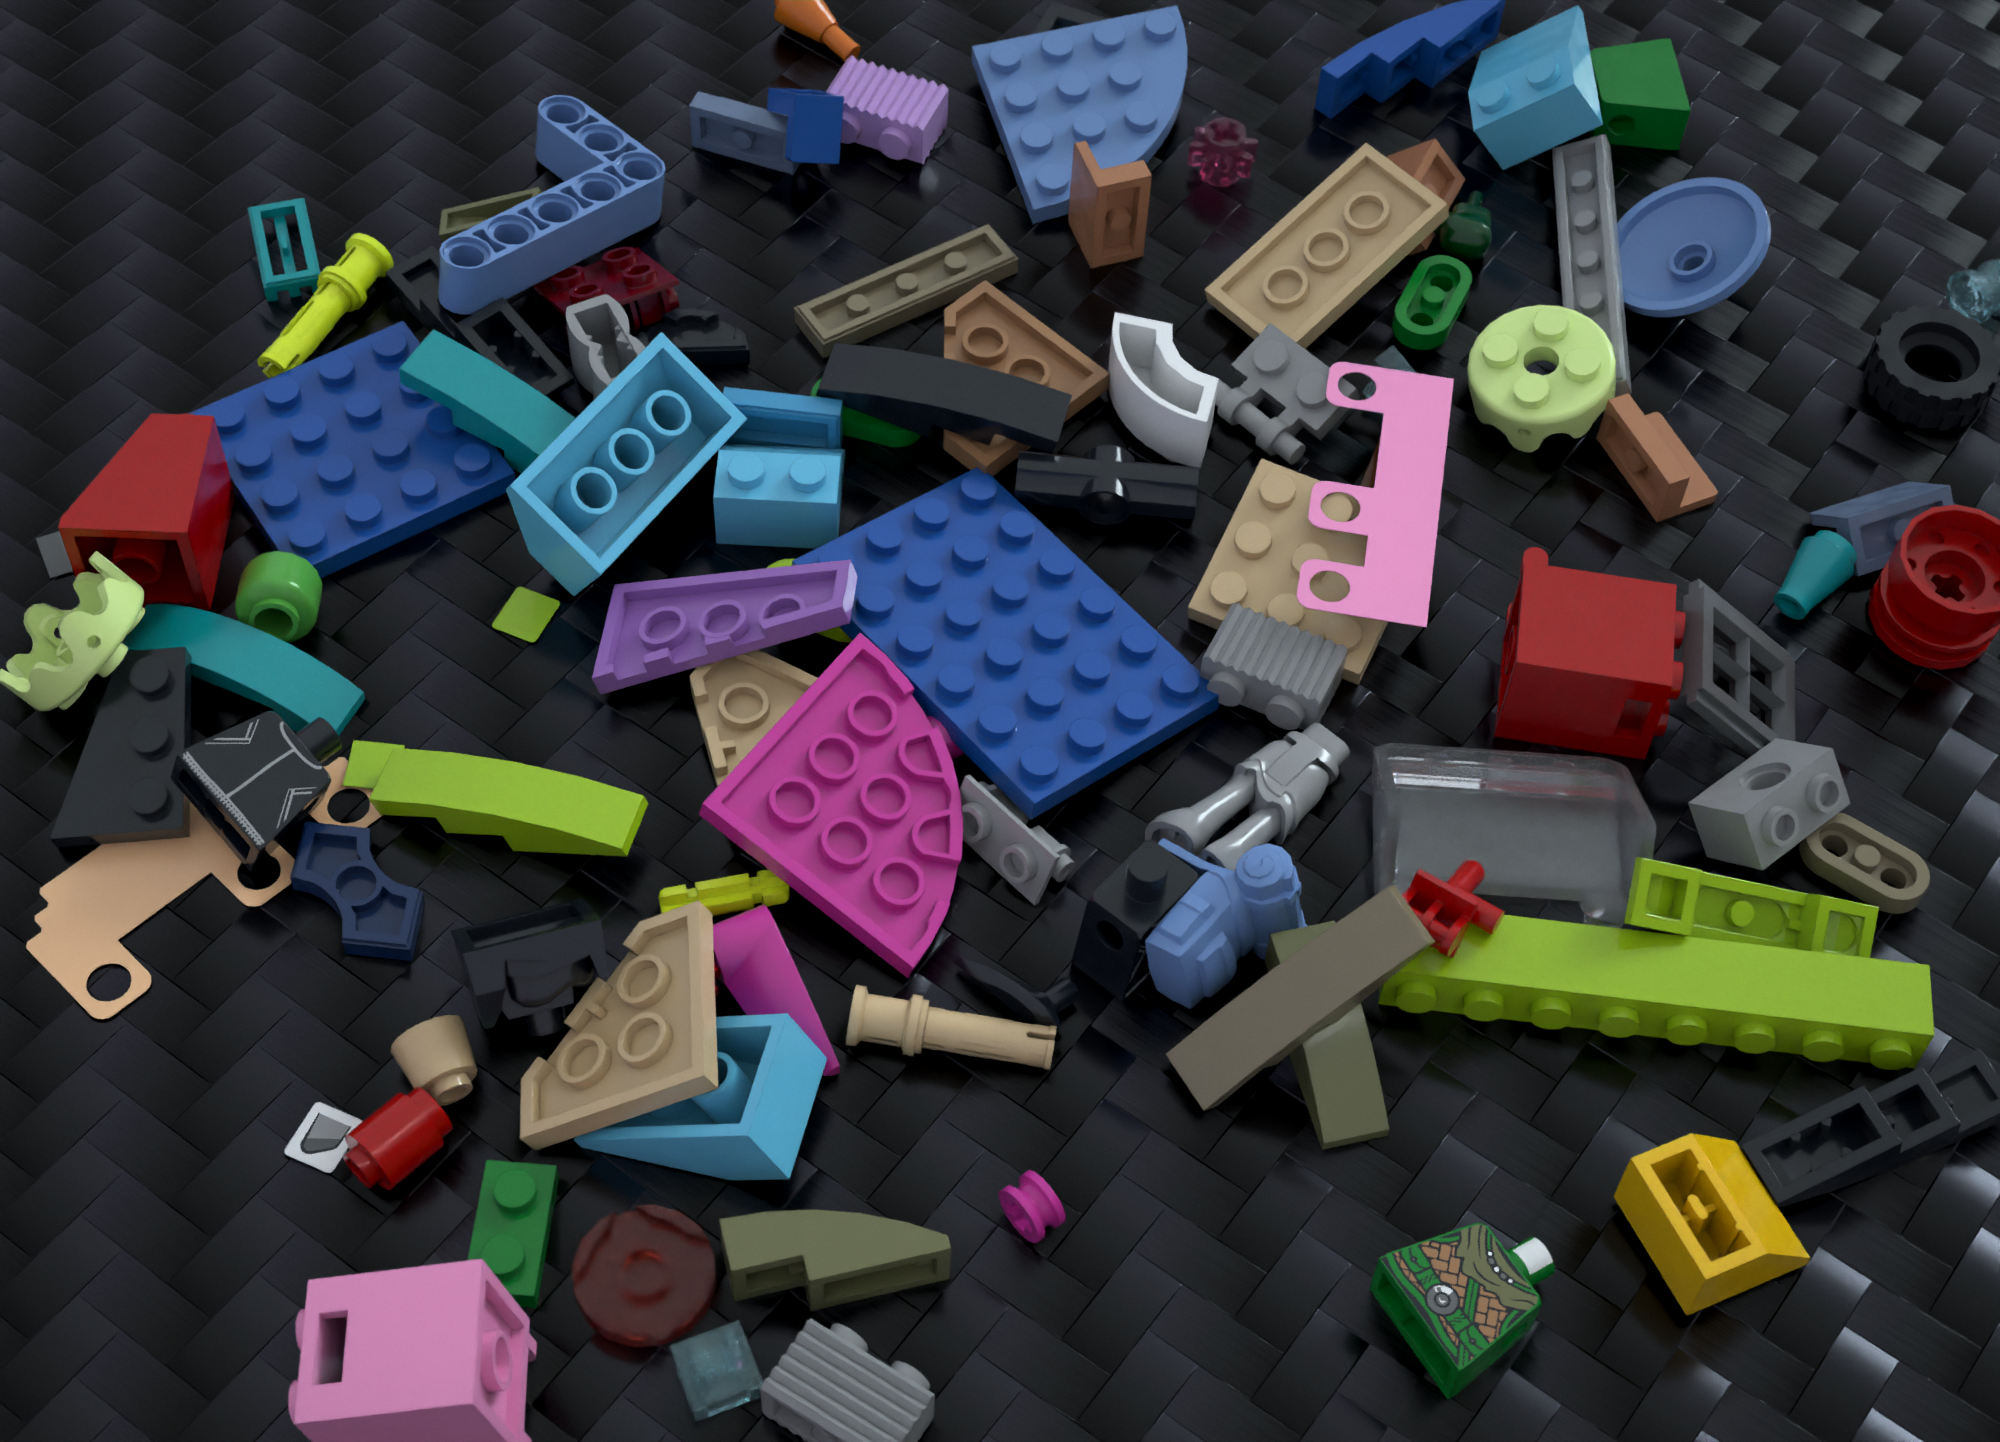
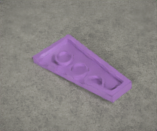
M850 559L615 584L592 680L600 695L849 624L858 578L852 561Z

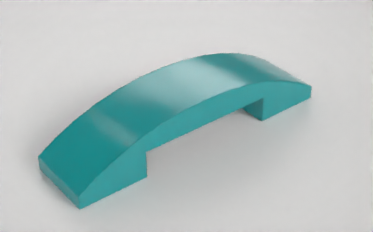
M147 604L140 622L122 641L128 647V651L186 647L192 657V676L273 708V711L278 713L289 728L294 731H299L317 717H321L334 728L339 736L365 700L364 691L329 666L302 650L250 625L197 608L174 604Z

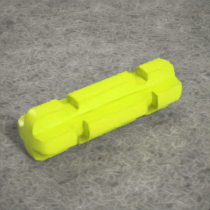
M767 869L758 871L757 877L749 878L748 873L695 882V888L687 889L685 884L663 888L659 892L658 899L661 914L699 900L712 913V916H719L751 910L754 908V904L762 903L766 907L784 904L790 898V889L788 884Z

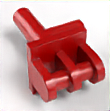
M1464 861L1446 882L1419 869L1415 873L1410 887L1402 894L1435 941L1430 946L1439 950L1438 952L1446 957L1450 956L1453 958L1456 955L1470 923L1492 935L1505 913L1502 909L1472 894L1485 877L1484 868L1477 861Z

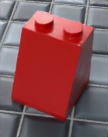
M151 413L62 515L58 529L75 577L82 572L99 574L88 560L95 551H98L143 588V608L147 604H174L210 611L235 500V492L214 416L188 413Z

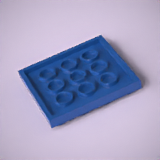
M404 321L188 413L214 416L234 492L273 551L294 553L306 559L317 569L320 579L507 493L506 489L516 479L515 472L496 446L453 425L452 409L400 384L399 368L420 345V342Z

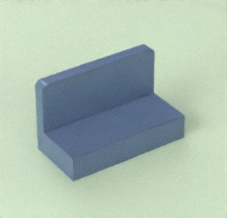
M697 92L689 105L693 147L791 175L795 174L800 163H794L785 158L787 115L724 97Z
M1905 482L1810 513L1812 525L1836 528L1837 534L1845 538L1853 546L1857 554L1853 576H1861L1885 567L1900 537L1914 517L1932 507L1954 505L1950 485Z

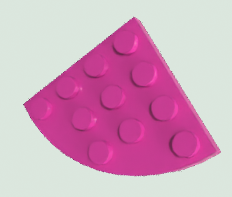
M859 633L702 803L698 815L908 978L927 952L950 905L957 868L962 858L963 816L961 796L953 761L939 727L932 728L923 709L912 694L915 688L885 653L863 634Z

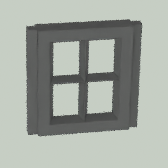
M1697 579L1689 583V593L1683 596V612L1686 614V621L1682 640L1684 672L1681 697L1687 701L1686 705L1751 756L1775 738L1795 741V661L1790 657V653L1703 581ZM1713 633L1729 645V657L1713 644ZM1750 663L1765 674V686L1750 674ZM1713 670L1729 683V695L1713 683ZM1750 700L1765 712V724L1750 713Z

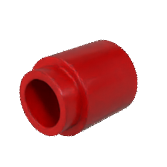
M416 1087L407 1095L398 1092L345 1136L350 1151L343 1158L351 1172L367 1188H372L378 1183L383 1188L392 1190L444 1146L442 1138L452 1131L453 1127L442 1107L424 1089Z

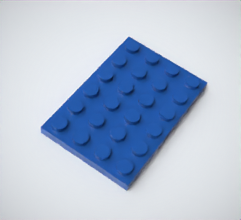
M975 468L792 561V566L851 559L858 578L850 623L842 625L840 628L852 640L859 633L863 634L886 654L915 688L912 695L927 716L934 717L944 726L951 740L1030 820L1218 710L1220 704L1218 703L1219 695L1207 690L1209 680L1200 677L1198 669L989 473L985 474L979 468Z

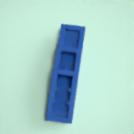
M1463 0L1404 20L1358 43L1321 68L1315 109L1332 119L1364 93L1383 103L1414 78L1433 88L1497 38L1505 0Z

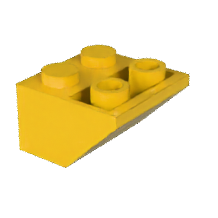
M1690 1133L1630 1158L1613 1196L1686 1316L1807 1265L1811 1259L1745 1155L1733 1140Z

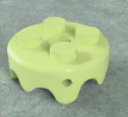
M1535 305L1522 307L1503 314L1488 324L1478 335L1469 353L1467 366L1468 387L1476 416L1482 423L1493 425L1507 436L1511 445L1522 452L1537 450L1543 439L1552 434L1566 433L1573 438L1582 437L1605 410L1608 400L1615 398L1616 358L1613 346L1606 333L1589 317L1578 311L1561 306ZM1536 361H1548L1557 367L1552 373L1547 375L1530 373L1526 370L1528 365Z
M95 551L88 560L99 574L82 572L77 575L73 583L80 600L78 606L72 610H61L45 603L33 604L24 614L23 622L32 638V650L29 654H16L6 662L9 672L0 669V683L38 711H51L57 707L66 710L80 697L88 681L96 673L104 678L113 672L128 651V647L122 641L137 626L145 613V608L142 607L144 602L143 588L98 551ZM57 627L59 629V634L61 636L59 638H56L54 635V631Z

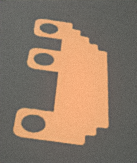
M339 757L328 766H323L329 773L332 781L324 799L310 815L318 823L367 828L383 816L379 814L371 802L367 814L362 819L353 823L337 822L328 813V802L337 792L344 789H357L364 792L370 798L374 790L343 786L348 760L345 757ZM190 802V837L102 844L41 887L39 894L48 902V906L35 915V922L42 929L39 934L27 942L26 949L92 1017L96 1019L110 1018L145 993L152 982L150 973L118 941L210 873L244 905L250 907L263 905L291 884L290 877L295 859L279 845L270 854L279 862L281 867V873L277 881L268 888L261 890H252L244 887L239 882L237 875L242 862ZM106 964H119L125 967L131 975V985L128 991L113 1001L96 1000L87 991V980L90 974L98 967Z

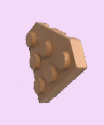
M986 280L944 309V358L1011 374L1071 394L1072 397L1064 422L1108 390L1109 372ZM943 429V449L969 470L979 468L985 474L989 473L992 477L1017 459L1020 451H1027L1031 448L998 434L994 435L988 446Z

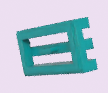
M299 198L248 207L267 302L278 300L277 292L288 290L290 298L302 296L300 288L307 286L312 287L314 294L318 289L317 281L320 268L305 199ZM296 214L308 270L296 272L285 215ZM262 219H274L285 274L273 275Z

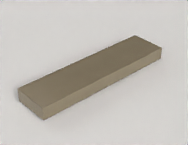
M986 224L794 307V322L820 355L825 358L830 356L834 343L855 345L959 299L984 280L993 284L1018 273L1019 259L989 224Z

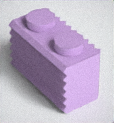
M853 55L847 58L826 91L844 96L841 143L850 144L855 142L880 150L891 159L901 160L905 158L924 164L930 150H933L934 144L937 143L938 137L941 136L943 129L947 125L948 88L944 84L938 86L934 80L928 83L924 77L917 79L914 74L907 76L904 71L897 73L894 68L887 70L884 65L877 67L874 62L867 64L863 58L857 61Z

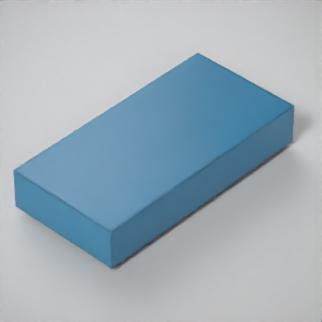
M724 387L723 394L747 418L726 441L727 443L842 448L843 400Z

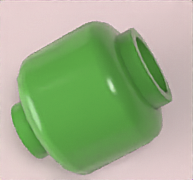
M273 551L262 553L247 564L241 574L235 602V614L238 621L264 631L287 643L296 642L305 637L317 622L321 601L322 581L317 569L306 559L289 552Z

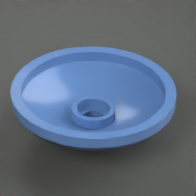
M1703 177L1671 184L1653 192L1635 204L1617 223L1624 307L1635 313L1651 317L1683 316L1710 308L1741 288L1761 265L1771 239L1770 219L1758 195L1747 186L1733 180Z

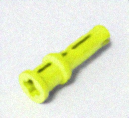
M355 233L346 242L345 254L334 266H326L318 275V289L288 323L273 344L257 359L259 367H265L262 372L266 376L272 378L302 365L329 334L342 315L346 312L359 310L366 302V291L378 277H386L385 272L394 267L392 256L385 246L373 237L363 233Z

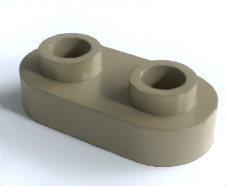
M1837 813L1803 839L1799 845L1802 861L1813 873L1867 904L1879 907V910L1883 912L1900 914L1914 909L1921 901L1930 883L1929 869L1918 854L1843 813ZM1826 849L1836 852L1839 855V857L1830 853ZM1883 882L1891 883V884H1893L1896 888H1893V887H1891V886H1889V885H1887V884H1885V883H1883Z

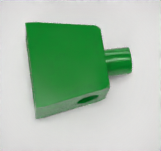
M1671 39L1596 48L1590 51L1603 125L1589 131L1590 138L1606 134L1609 144L1679 150L1691 108Z

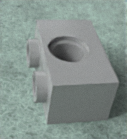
M1779 738L1772 740L1688 802L1708 858L1759 870L1767 868L1851 804L1833 748Z

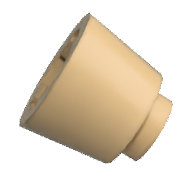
M444 1015L423 1021L405 1031L391 1045L392 1055L413 1088L420 1087L424 1089L440 1106L457 1102L472 1091L473 1085L471 1081L477 1075V1067L465 1023L460 1016Z

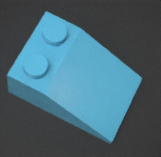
M1578 5L1481 51L1468 91L1473 130L1502 170L1603 125L1584 16Z
M788 1013L716 1017L718 1089L577 1136L574 1141L581 1148L726 1180L790 1179L827 1057Z

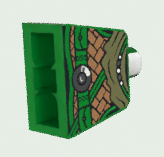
M1476 1222L1392 1251L1380 1257L1369 1289L1448 1400L1458 1394L1529 1332L1542 1305L1540 1297L1533 1286L1552 1276L1555 1272V1267L1550 1253L1537 1238L1530 1237L1506 1251L1487 1225Z

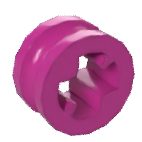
M1028 1170L1019 1176L1018 1188L1008 1185L998 1193L1000 1205L1013 1227L1025 1239L1034 1244L1045 1237V1227L1047 1225L1057 1228L1066 1220L1065 1211L1058 1196L1051 1186L1034 1171Z

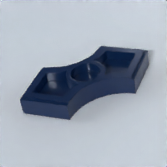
M304 822L290 877L293 890L313 894L327 902L337 912L342 920V943L345 954L412 961L425 906L423 892L417 888L395 882L380 870L372 857L373 839L370 828Z

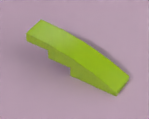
M393 748L369 798L380 815L435 817L446 833L501 835L513 851L606 856L628 855L649 804L644 795L576 775L513 761L454 752Z

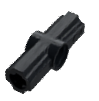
M1100 445L1091 448L1084 454V457L1020 451L1017 464L1015 498L1021 504L1078 509L1084 519L1102 526L1122 523L1129 518L1130 514L1194 520L1199 467L1135 462V458L1129 451L1113 445Z

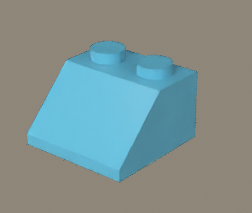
M726 443L718 451L713 495L716 544L816 549L838 538L845 449Z

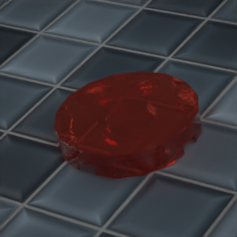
M653 1204L635 1206V1211L625 1212L619 1216L615 1212L599 1220L581 1240L572 1263L575 1301L588 1325L608 1340L632 1347L663 1345L691 1331L709 1310L717 1286L714 1253L702 1228L680 1211Z

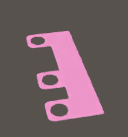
M1337 362L1330 367L1326 398L1331 404L1384 414L1374 488L1332 481H1320L1312 488L1308 513L1309 521L1318 528L1368 536L1364 567L1319 559L1305 561L1300 568L1297 600L1302 606L1308 609L1427 628L1454 379L1349 362ZM1362 373L1369 376L1375 382L1376 392L1368 399L1353 400L1340 392L1338 381L1345 374ZM1331 493H1346L1358 501L1360 513L1351 521H1334L1322 512L1321 501ZM1323 571L1336 572L1348 581L1350 585L1349 594L1337 602L1323 601L1311 592L1309 586L1311 578Z

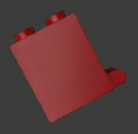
M1531 547L1525 550L1521 561L1520 579L1514 600L1508 606L1506 613L1505 631L1502 638L1494 737L1645 760L1653 737H1663L1665 734L1670 707L1668 699H1678L1683 681V662L1674 661V649H1679L1682 644L1686 621L1685 612L1676 611L1677 585L1549 566L1548 554L1543 549Z

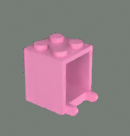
M483 1259L308 1280L305 1309H301L296 1318V1339L301 1355L298 1380H294L289 1389L288 1407L292 1422L311 1442H532L530 1437L524 1432L527 1368L528 1362L536 1359L537 1342L529 1333V1317Z

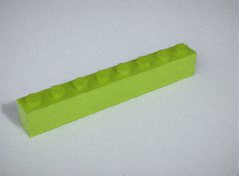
M1511 915L1503 916L1499 926L1492 935L1470 923L1453 958L1450 956L1446 957L1440 954L1436 948L1429 946L1381 985L1378 996V1004L1397 1006L1401 1010L1410 1013L1440 1011L1465 1014L1468 1018L1477 1021L1507 1019L1532 1022L1534 1025L1544 1029L1573 1027L1599 1030L1607 1036L1619 1038L1632 1035L1665 1038L1672 1043L1684 1046L1700 1043L1736 1047L1742 1052L1751 1054L1768 1051L1803 1055L1807 1059L1817 1062H1828L1836 1059L1866 1062L1885 1070H1897L1905 1067L1916 1068L1935 1036L1929 965Z

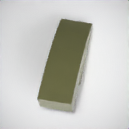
M1335 921L1271 933L1264 960L1267 971L1270 972L1335 924ZM1359 1003L1337 1022L1324 1025L1289 1054L1322 1150L1388 1136L1389 1124L1373 1047L1362 1005Z
M814 1209L766 1211L719 1219L722 1253L734 1302L804 1286L810 1311L950 1279L951 1245L948 1235L908 1222L863 1213Z

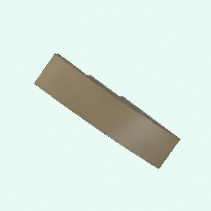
M1388 886L1260 978L1167 1052L1166 1056L1203 1111L1217 1107L1263 1068L1278 1064L1324 1025L1340 1020L1435 941L1396 886Z

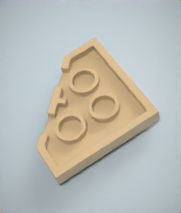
M755 650L695 668L690 675L691 694L717 787L818 679L817 677L761 650Z
M699 900L640 921L623 943L629 952L609 979L605 982L597 977L564 1021L571 1029L548 1060L545 1061L538 1056L521 1078L520 1139L535 1151L718 1089L713 916Z

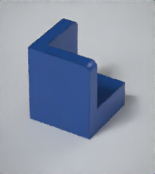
M768 88L767 110L788 116L786 160L794 163L839 164L844 96L820 90Z

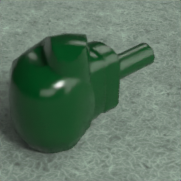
M1480 191L1470 193L1468 204L1457 203L1452 213L1449 212V217L1433 231L1439 240V248L1445 255L1461 261H1476L1484 257L1488 252L1492 239L1491 212L1487 208L1481 207L1483 194Z

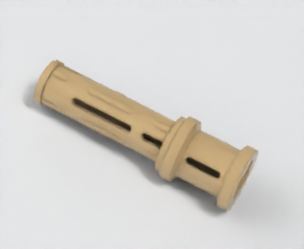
M855 986L846 1036V1045L856 1047L860 1041L901 1047L903 1055L914 1056V1053L921 1054L922 1048L1026 1064L1050 1070L1057 1026L1029 1024L929 1007L930 1000L923 999L922 995L913 994L909 1000L869 994L866 986Z

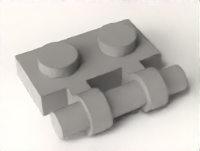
M1271 323L1231 364L1235 375L1243 380L1244 383L1240 387L1232 389L1219 379L1215 405L1218 407L1217 414L1232 426L1240 424L1256 437L1255 442L1257 446L1270 456L1280 455L1290 464L1296 463L1305 452L1306 446L1294 437L1302 428H1305L1321 440L1350 409L1335 406L1326 398L1330 368ZM1341 377L1338 381L1340 392L1350 399L1358 400L1360 397L1357 388ZM1266 398L1283 412L1278 417L1270 419L1257 409L1256 406Z

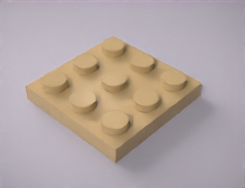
M1261 458L1188 606V618L1218 630L1231 605L1239 603L1243 609L1250 607L1254 613L1262 612L1266 618L1273 616L1277 622L1285 621L1289 627L1297 626L1301 632L1308 630L1312 636L1320 635L1324 641L1331 639L1336 645L1343 644L1348 649L1342 679L1359 685L1388 621L1308 609L1298 602L1297 589L1301 565L1310 559L1364 567L1368 536L1321 529L1311 524L1308 518L1313 486L1320 482V480ZM1336 492L1328 494L1323 498L1321 510L1328 518L1334 521L1347 522L1359 515L1360 505L1351 495ZM1323 571L1315 574L1309 583L1311 592L1317 598L1327 602L1340 601L1350 591V585L1346 578L1332 571Z

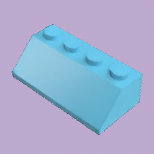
M662 332L506 489L529 553L573 596L602 575L747 420L729 399Z

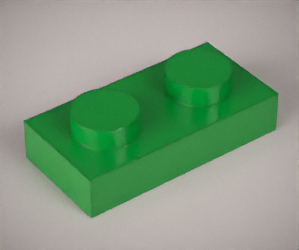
M486 1160L468 1260L483 1259L520 1307L537 1308L559 1182L557 1165Z

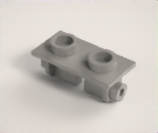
M971 775L965 776L960 787L963 841L1033 905L1038 904L1051 877L1057 882H1061L1074 870L1076 863L1070 858L1071 849L1065 844L1057 842L1040 825L1031 829L1028 828L1026 825L1029 818L996 784L988 785L985 781L977 782Z

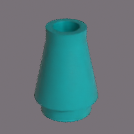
M1821 530L1816 532L1814 536L1804 538L1781 588L1773 598L1776 607L1792 619H1804L1813 607L1854 575V564L1857 561V554L1853 546L1839 534L1828 530Z

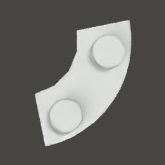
M1115 312L1108 372L1110 373L1108 388L1112 404L1118 416L1136 438L1162 455L1166 460L1201 469L1213 423L1219 378L1197 371L1181 358L1172 341L1173 324Z

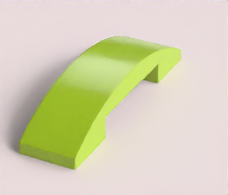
M1636 857L1625 924L1680 936L1866 958L1871 956L1879 911L1877 906L1824 895L1798 892L1702 872L1703 870Z

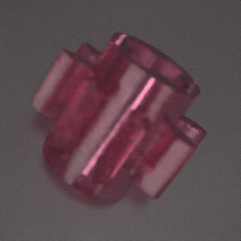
M1226 117L1216 118L1208 122L1205 128L1200 126L1195 128L1194 141L1189 145L1187 163L1190 166H1200V180L1217 187L1230 186L1236 183L1240 176L1244 178L1250 177L1252 162L1256 159L1258 140L1246 138L1245 125L1237 120Z

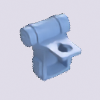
M1165 838L1158 842L1159 845L1195 870L1200 876L1145 940L1148 967L1156 990L1172 1001L1192 1009L1205 996L1210 998L1226 984H1229L1235 976L1237 961L1240 957H1244L1252 950L1260 959L1265 960L1271 933L1308 926L1305 924L1299 899L1302 885L1298 879L1296 867L1292 864L1291 856L1282 847L1268 843L1254 846L1240 857L1235 871L1206 862Z

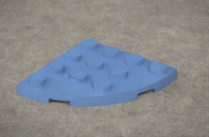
M1177 5L972 46L971 61L1032 224L1061 217L1069 213L1074 143L1086 141L1100 169H1105L1144 160L1147 164L1165 141L1174 125L1182 103L1187 73V41L1184 24Z

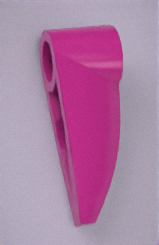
M760 905L713 924L714 965L721 971L718 979L722 985L727 986L747 1015L788 1013L827 1057L822 1075L833 1076L839 1074L840 1065L782 935L766 905Z

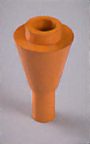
M775 0L774 19L776 22L820 44H826L843 61H846L852 55L857 58L861 47L839 28L838 22L824 0Z

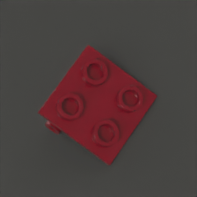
M620 247L612 249L602 256L601 261L584 267L570 266L549 277L550 279L533 285L535 291L565 317L568 306L607 294L623 307L632 331L640 329V324L645 327L661 321L662 315L680 307L678 296L673 289L674 286L679 285L678 278L639 248ZM565 325L564 329L568 339L567 325Z

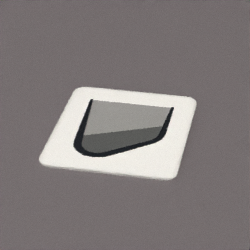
M317 1102L313 1105L286 1146L284 1153L321 1171L331 1173L348 1149L345 1136L357 1127L362 1120L324 1103Z

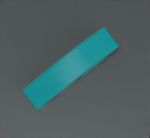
M434 329L399 368L400 384L452 409L453 425L504 450V459L513 470L522 473L576 419L544 394L513 374Z

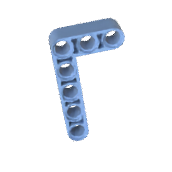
M567 95L546 97L538 106L535 154L537 160L565 182L443 242L439 253V302L444 308L453 313L462 315L474 314L501 297L506 300L654 224L659 220L662 211L666 170L664 162L581 100Z

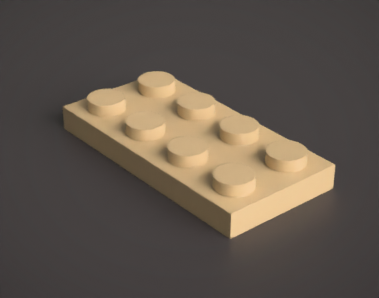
M1365 143L1204 289L1207 301L1254 340L1271 323L1306 349L1449 217L1448 203L1368 143Z

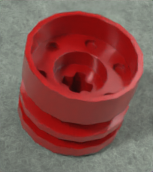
M1960 505L1932 507L1911 520L1869 594L1868 614L1876 635L1893 653L1914 665L1937 670L1965 667L1983 656L2000 629L1999 519L1981 509Z

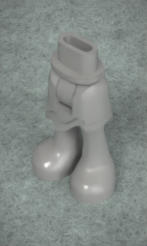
M1316 722L1308 726L1302 733L1291 731L1284 736L1283 740L1267 744L1258 752L1246 758L1244 762L1237 764L1233 778L1205 799L1191 807L1164 812L1157 816L1145 829V841L1152 840L1158 843L1162 838H1165L1206 862L1235 871L1240 857L1252 847L1267 844L1271 839H1274L1275 843L1280 845L1284 842L1287 835H1292L1295 832L1301 819L1321 799L1326 787L1337 779L1339 775L1338 766L1350 756V750L1343 740ZM1249 805V817L1205 848L1209 839L1217 830L1245 806Z

